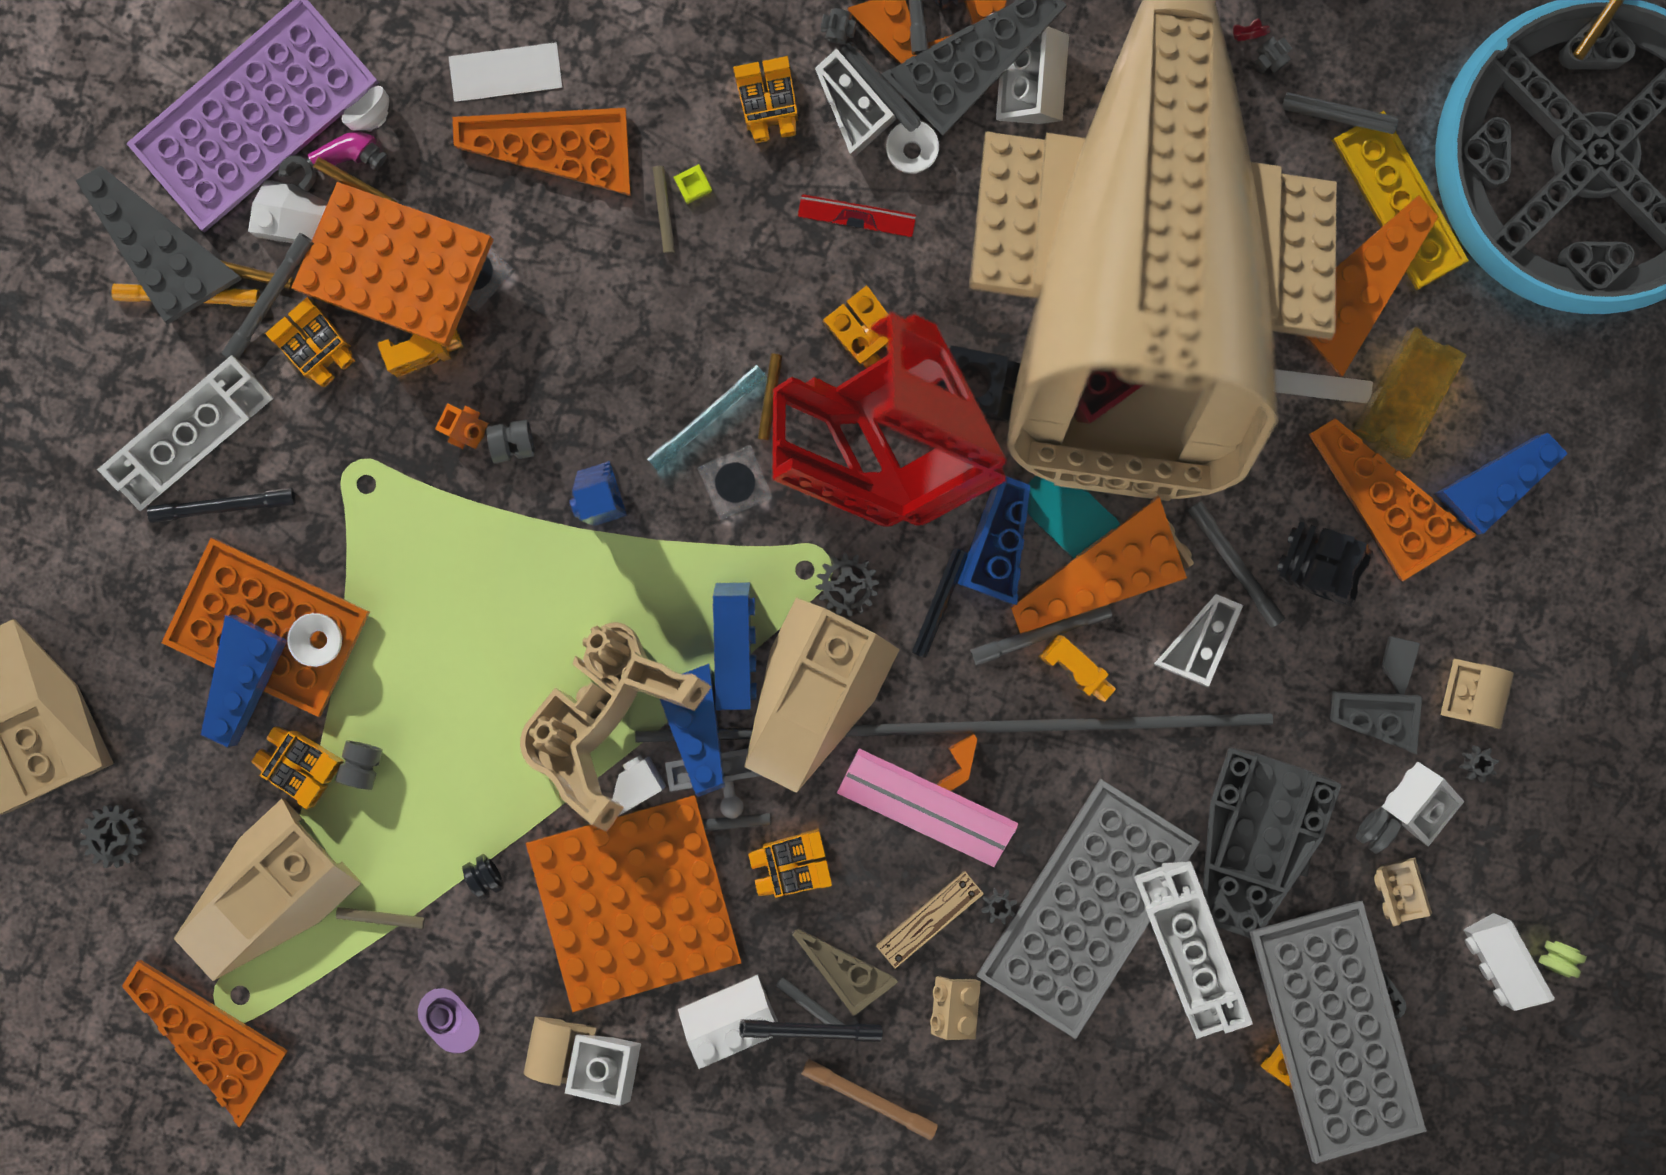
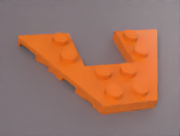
M870 0L847 8V11L852 13V16L868 31V34L873 39H876L896 62L902 64L907 59L916 56L911 51V20L906 0ZM965 0L972 25L995 11L1005 8L1006 0ZM950 36L928 42L929 48Z

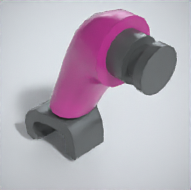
M355 131L346 133L308 154V159L294 155L285 158L279 166L278 175L280 177L291 176L296 169L304 168L305 177L298 186L309 192L316 181V171L318 169L314 168L313 165L318 157L334 166L346 161H354L355 163L362 161L366 165L372 164L371 169L377 171L386 161L388 154L379 152L380 148L375 145L377 140L369 133Z

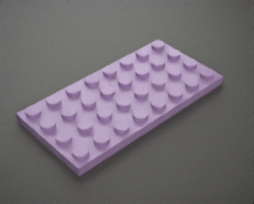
M293 0L126 144L199 229L205 233L273 175L285 158L295 156L337 120L347 108L359 101L370 88L375 87L379 82L308 0Z

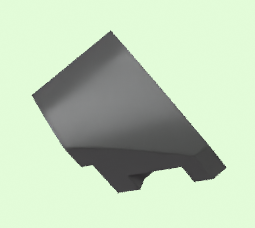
M1389 636L1381 669L1392 682L1396 693L1404 695L1414 668L1420 643Z

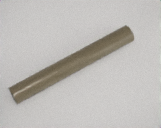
M664 166L653 167L663 253L670 254L675 252L665 171Z
M338 907L336 911V919L417 929H423L425 925L424 917Z

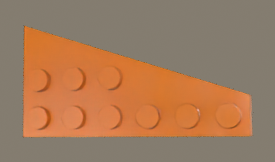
M1336 418L1309 434L1400 581L1408 579L1477 536L1473 531L1457 521V518L1450 512H1446L1434 502L1432 497L1403 473L1387 463L1386 459L1380 454L1375 453L1364 444L1362 439Z

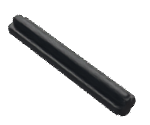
M955 548L951 553L912 650V653L917 656L926 658L968 556L963 550Z

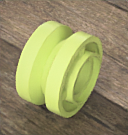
M1546 941L1544 947L1549 953L1548 955H1541L1538 962L1544 964V968L1571 978V976L1579 978L1581 971L1577 968V964L1585 963L1587 956L1580 954V950L1558 941L1554 943Z

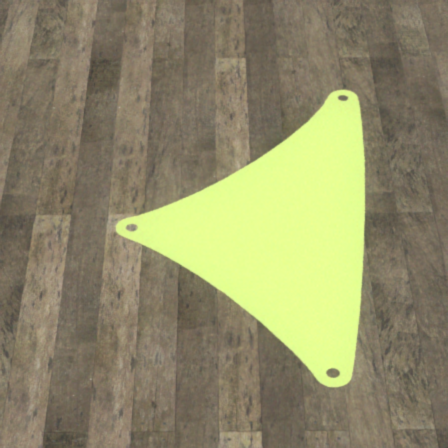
M371 458L359 459L349 464L342 473L340 482L345 509L347 544L344 599L370 611L331 694L320 746L343 759L342 753L346 740L373 745L383 749L379 765L373 767L377 774L372 790L338 783L335 781L336 773L332 781L326 783L328 787L315 807L309 809L302 807L300 816L303 820L299 824L336 864L343 862L362 883L318 924L220 977L214 987L213 998L215 1006L243 1023L253 1020L275 1008L398 927L336 919L338 907L414 916L464 879L463 865L468 862L476 865V858L482 854L492 859L566 803L562 800L552 780L547 775L530 767L525 761L520 748V739L523 728L528 720L555 688L576 700L577 692L582 687L589 686L591 682L599 686L573 665L575 656L583 660L586 647L583 646V639L588 638L592 633V627H601L612 622L625 624L637 634L648 660L663 664L678 674L710 664L714 686L713 592L715 584L750 583V598H755V615H751V626L756 627V644H751V653H753L782 627L796 598L810 603L823 591L815 587L822 584L823 581L817 577V574L826 573L822 567L824 563L832 566L831 560L824 549L809 543L781 546H734L665 541L581 529L524 516L448 493L408 477ZM370 475L375 479L376 487L372 493L363 494L358 490L357 481L361 476ZM803 560L811 562L814 566V574L807 580L800 579L795 572L796 565ZM638 692L616 728L590 753L597 778L643 743H636V731L659 730L668 723L659 698ZM244 986L249 990L250 998L246 1004L237 1005L232 1001L231 992L235 987Z

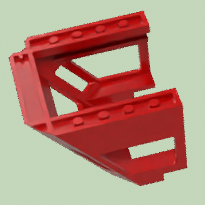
M891 312L871 325V331L888 339V355L838 387L815 377L806 383L791 377L773 388V480L882 527H892L903 520L916 526L926 525L1006 481V476L1003 472L1006 458L937 325L916 314H912L904 319ZM944 380V382L946 383V385H947L949 391H947V390H945V389H943V388H941V387H939V386H937V385H935V384H937V383H939L940 381ZM786 405L824 421L849 468L786 440ZM878 422L935 449L901 468ZM842 424H859L881 466L880 472H863L840 426Z

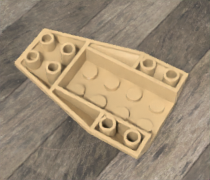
M796 598L770 649L744 767L797 793L875 701L900 649L879 635L823 607Z
M284 798L276 803L238 839L174 937V940L212 981L318 924L362 883L343 862L336 864L299 824L303 820L302 817Z

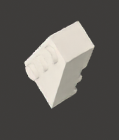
M836 48L815 70L847 144L849 153L855 158L897 118Z
M1215 594L1161 657L1158 658L1154 665L1209 687L1243 605Z

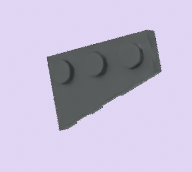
M1332 691L1330 720L1417 754L1422 697L1419 695Z

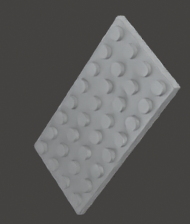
M1100 779L1016 911V916H1013L980 968L977 977L1076 1039L1150 922L1144 901L1135 881V876L1162 867V863L1188 862L1200 841Z
M1356 901L1249 931L1312 1162L1315 1164L1426 1132L1363 901Z

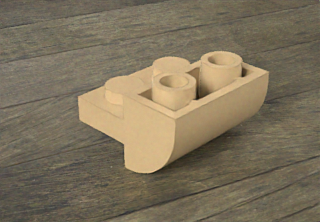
M1453 659L1440 715L1501 730L1514 673L1485 664L1481 665Z
M535 1016L523 1074L532 1080L557 1086H560L561 1083L566 1084L575 1035L595 1036L596 1028L592 1025L567 1023L562 1019Z

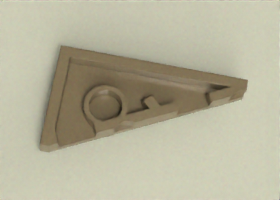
M800 929L792 933L853 1016L898 983L896 977Z

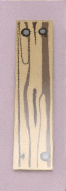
M964 871L881 940L876 947L890 964L897 968L984 893Z

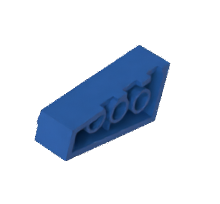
M1549 433L1540 434L1433 494L1467 529H1470L1476 535L1484 534L1568 453Z
M610 461L577 471L572 490L574 499L570 500L575 517L581 518V521L597 526L628 516Z
M1006 476L1005 482L991 489L958 579V585L1017 605L1018 582L1021 575V554L1024 547V527L1027 519L1030 492L1029 484Z
M750 583L715 584L713 592L716 710H751L752 700H757V683H751V672H756V655H751V644H756V627L751 626V615H755V598H750Z
M710 664L683 673L693 674L712 686L695 711L660 699L697 797L725 787Z

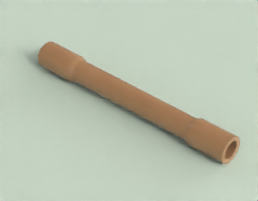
M808 1059L804 1065L801 1075L823 1086H828L889 1117L930 1141L934 1137L938 1124L916 1113H911L856 1085L811 1059Z

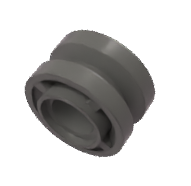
M1383 807L1371 812L1361 823L1356 834V839L1362 844L1369 841L1368 848L1375 854L1381 852L1393 842L1401 827V822L1395 817L1388 819L1389 812Z

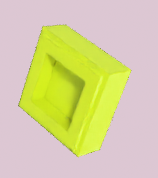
M699 164L674 176V180L686 204L713 192Z

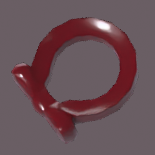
M1255 19L1249 26H1233V36L1236 41L1251 40L1271 33L1270 26H1263L1260 19Z

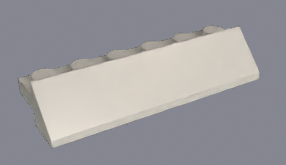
M231 355L97 470L117 491L120 490L139 511H142L274 397L254 377L255 375Z
M1192 862L1162 863V867L1136 875L1135 881L1144 901L1148 917L1196 1039L1222 1030L1226 1034L1253 1025Z

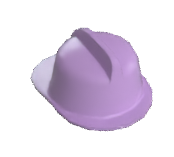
M444 988L433 989L420 1000L418 1019L424 1030L439 1047L447 1052L456 1054L464 1053L474 1046L480 1032L478 1021L455 993Z

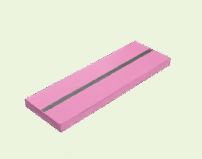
M860 748L837 791V794L992 867H995L1018 826V823Z

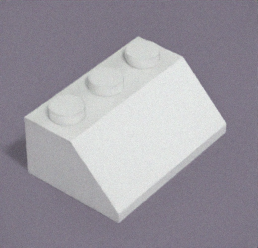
M1048 26L1000 76L996 120L1033 124L1063 121L1069 34Z
M1492 913L1464 929L1467 939L1464 941L1473 955L1477 954L1482 963L1479 965V969L1488 981L1491 979L1496 989L1493 990V994L1501 1006L1505 1005L1516 1011L1555 999L1511 920Z
M758 975L678 1009L687 1043L699 1069L772 1038L740 1037L739 1025L742 1019L778 1022Z

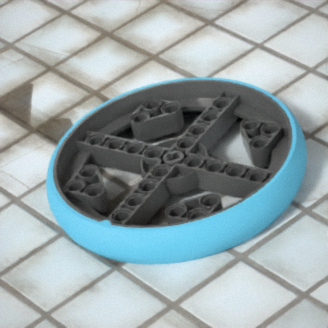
M1557 0L1519 15L1491 34L1475 50L1455 79L1442 109L1435 144V168L1442 204L1454 232L1467 252L1488 275L1505 288L1541 306L1579 314H1611L1647 307L1666 299V198L1638 171L1641 161V144L1638 134L1666 107V67L1617 115L1602 111L1582 114L1528 60L1544 49L1567 42L1560 49L1558 57L1561 65L1568 69H1617L1632 59L1636 50L1635 46L1649 51L1666 62V9L1642 0L1623 1L1601 33V38L1598 37L1583 60L1577 59L1571 49L1572 47L1577 48L1610 0ZM1613 47L1620 50L1621 58H1617L1614 55ZM1510 67H1515L1519 71V78L1511 75ZM1500 86L1555 139L1551 154L1555 176L1505 225L1498 219L1485 190H1493L1506 182L1511 173L1510 124L1504 118L1495 117L1483 125L1490 103ZM1530 87L1538 90L1540 94L1539 99L1531 95ZM1654 89L1661 92L1662 100L1656 98ZM1551 108L1558 110L1560 119H1555L1551 115ZM1633 109L1640 111L1641 120L1635 118ZM1489 127L1497 130L1498 139H1493L1489 135ZM1572 128L1580 133V140L1573 138L1571 134ZM1613 129L1620 132L1621 141L1614 138ZM1469 147L1477 151V160L1472 159L1468 155ZM1596 152L1599 154L1597 158L1593 156ZM1489 168L1497 171L1498 180L1490 178L1488 174ZM1571 169L1578 171L1580 181L1572 178ZM1613 170H1616L1620 173V182L1616 181L1613 178ZM1551 189L1558 192L1559 202L1551 198ZM1633 190L1640 193L1641 202H1637L1633 198ZM1575 195L1586 198L1611 196L1664 252L1647 262L1628 268L1633 262L1635 255L1634 250L1627 243L1575 242L1560 251L1557 258L1558 265L1534 254L1524 245ZM1530 209L1538 213V222L1530 218ZM1654 211L1661 215V223L1655 221L1653 217ZM1510 229L1518 234V242H1513L1509 238L1508 233ZM1571 251L1578 253L1580 258L1578 264L1572 261ZM1613 251L1619 254L1621 259L1620 264H1617L1613 261ZM1592 271L1599 275V285L1592 281Z

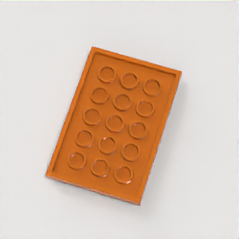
M337 182L312 238L314 244L306 253L291 288L299 293L449 347L494 239L482 232Z
M210 538L161 643L215 668L225 615H236L286 640L288 639L290 627L298 618L311 613L326 615L336 622L342 633V646L336 658L323 666H306L292 656L287 642L264 689V692L317 717H321L370 611L215 538ZM317 631L312 635L311 643L315 648L321 649L326 645L327 637L323 632Z

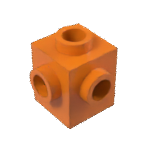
M447 403L435 430L449 436L447 442L463 449L466 444L476 449L479 442L484 438L485 430L489 423L479 419L481 413L468 406H464L463 410Z

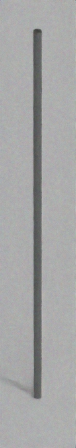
M1273 714L854 725L845 737L1273 725ZM753 728L719 729V740L751 739ZM671 730L635 732L636 743L675 741Z

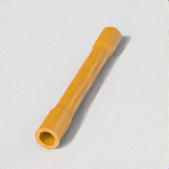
M113 284L112 286L113 301H151L141 285ZM253 289L224 290L204 303L253 307L261 294L259 290Z

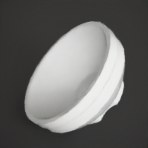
M381 86L370 88L359 101L344 111L342 122L349 129L371 132L375 128L380 127L387 120L386 117L389 114L387 111L389 108V96L384 88Z
M921 122L920 126L912 132L908 131L902 123L896 125L891 130L886 143V152L892 165L908 174H917L927 170L935 162L939 151V141L936 133L924 122ZM908 143H916L920 147L921 153L918 157L910 159L903 152L904 146Z
M318 613L306 614L298 618L290 627L287 639L288 648L292 656L301 664L312 667L323 666L336 658L340 652L342 633L339 626L330 617ZM317 631L323 632L327 637V643L321 649L315 648L311 643V637Z

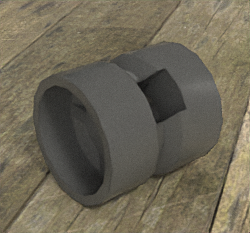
M527 419L511 422L510 427H506L504 424L487 427V441L494 464L511 461L512 456H516L518 459L535 456L532 430Z
M346 740L342 753L345 763L339 765L335 781L355 788L372 790L377 774L373 767L379 765L383 749L361 742Z

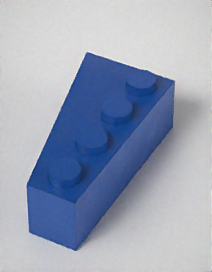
M225 615L201 735L226 747L238 745L287 643L286 639L236 615Z

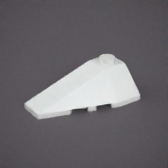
M265 180L252 204L248 232L257 238L293 243L299 233L312 239L328 202L294 184Z

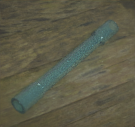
M757 364L737 380L734 386L670 441L665 442L647 458L657 471L663 468L677 456L682 448L739 399L749 394L767 378L765 373Z

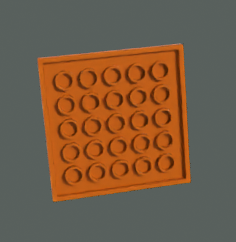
M695 794L620 815L607 831L589 824L526 842L572 1013L741 964Z

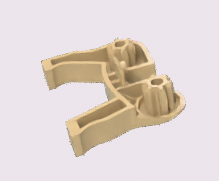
M618 622L608 623L601 627H592V633L588 638L583 639V646L586 647L583 660L575 656L573 661L575 667L599 686L591 682L589 686L582 687L577 692L576 700L555 688L528 720L523 728L520 739L521 752L528 765L536 771L547 775L557 787L564 802L591 825L604 831L610 828L624 807L619 802L602 795L590 753L616 728L638 692L695 711L712 687L693 674H678L663 664L648 660L637 634L630 627Z

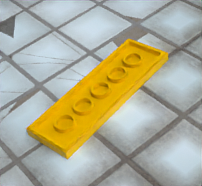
M1355 126L1332 140L1380 227L1384 226L1418 195L1437 214L1436 222L1406 270L1416 290L1469 261L1396 131L1394 134Z

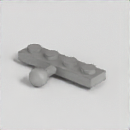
M748 748L721 753L725 787H723L724 799L721 802L720 809L722 814L730 819L739 817L744 808L742 800L735 794L733 780L761 776L744 767ZM683 760L665 763L670 792L693 788Z

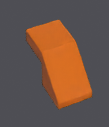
M973 733L948 748L960 769L936 783L938 786L952 791L969 780L977 744V738Z

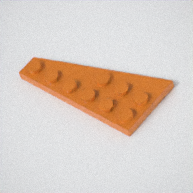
M626 108L452 117L454 147L457 149L631 196Z
M1420 195L1414 198L1335 267V333L1331 339L1312 336L1305 337L1340 377L1344 376L1438 218L1437 214Z
M1156 496L1150 501L1151 503L1129 516L1128 520L1106 533L1078 554L1074 560L1059 568L1047 580L1036 585L1018 599L1017 605L1011 604L1020 634L1187 579L1160 496Z
M142 960L137 961L122 987L139 1008L150 1016L158 1026L157 1029L163 1037L166 1036L175 1047L174 1050L202 1084L208 1086L217 1097V1102L222 1108L225 1107L234 1118L233 1121L240 1128L288 1053V1050Z

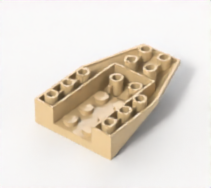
M16 619L0 625V815L32 803L35 801L34 799L78 778L87 777L114 764L78 685Z

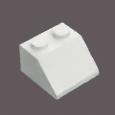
M641 755L622 765L625 770L618 775L612 800L619 802L624 807L620 812L622 814L666 787L650 756L642 759Z
M1417 762L1413 768L1406 772L1403 781L1395 791H1392L1387 796L1382 807L1389 812L1391 817L1398 819L1406 830L1429 847L1464 803V800L1444 778Z
M575 1035L565 1094L618 1106L630 1102L641 1043L613 1037Z

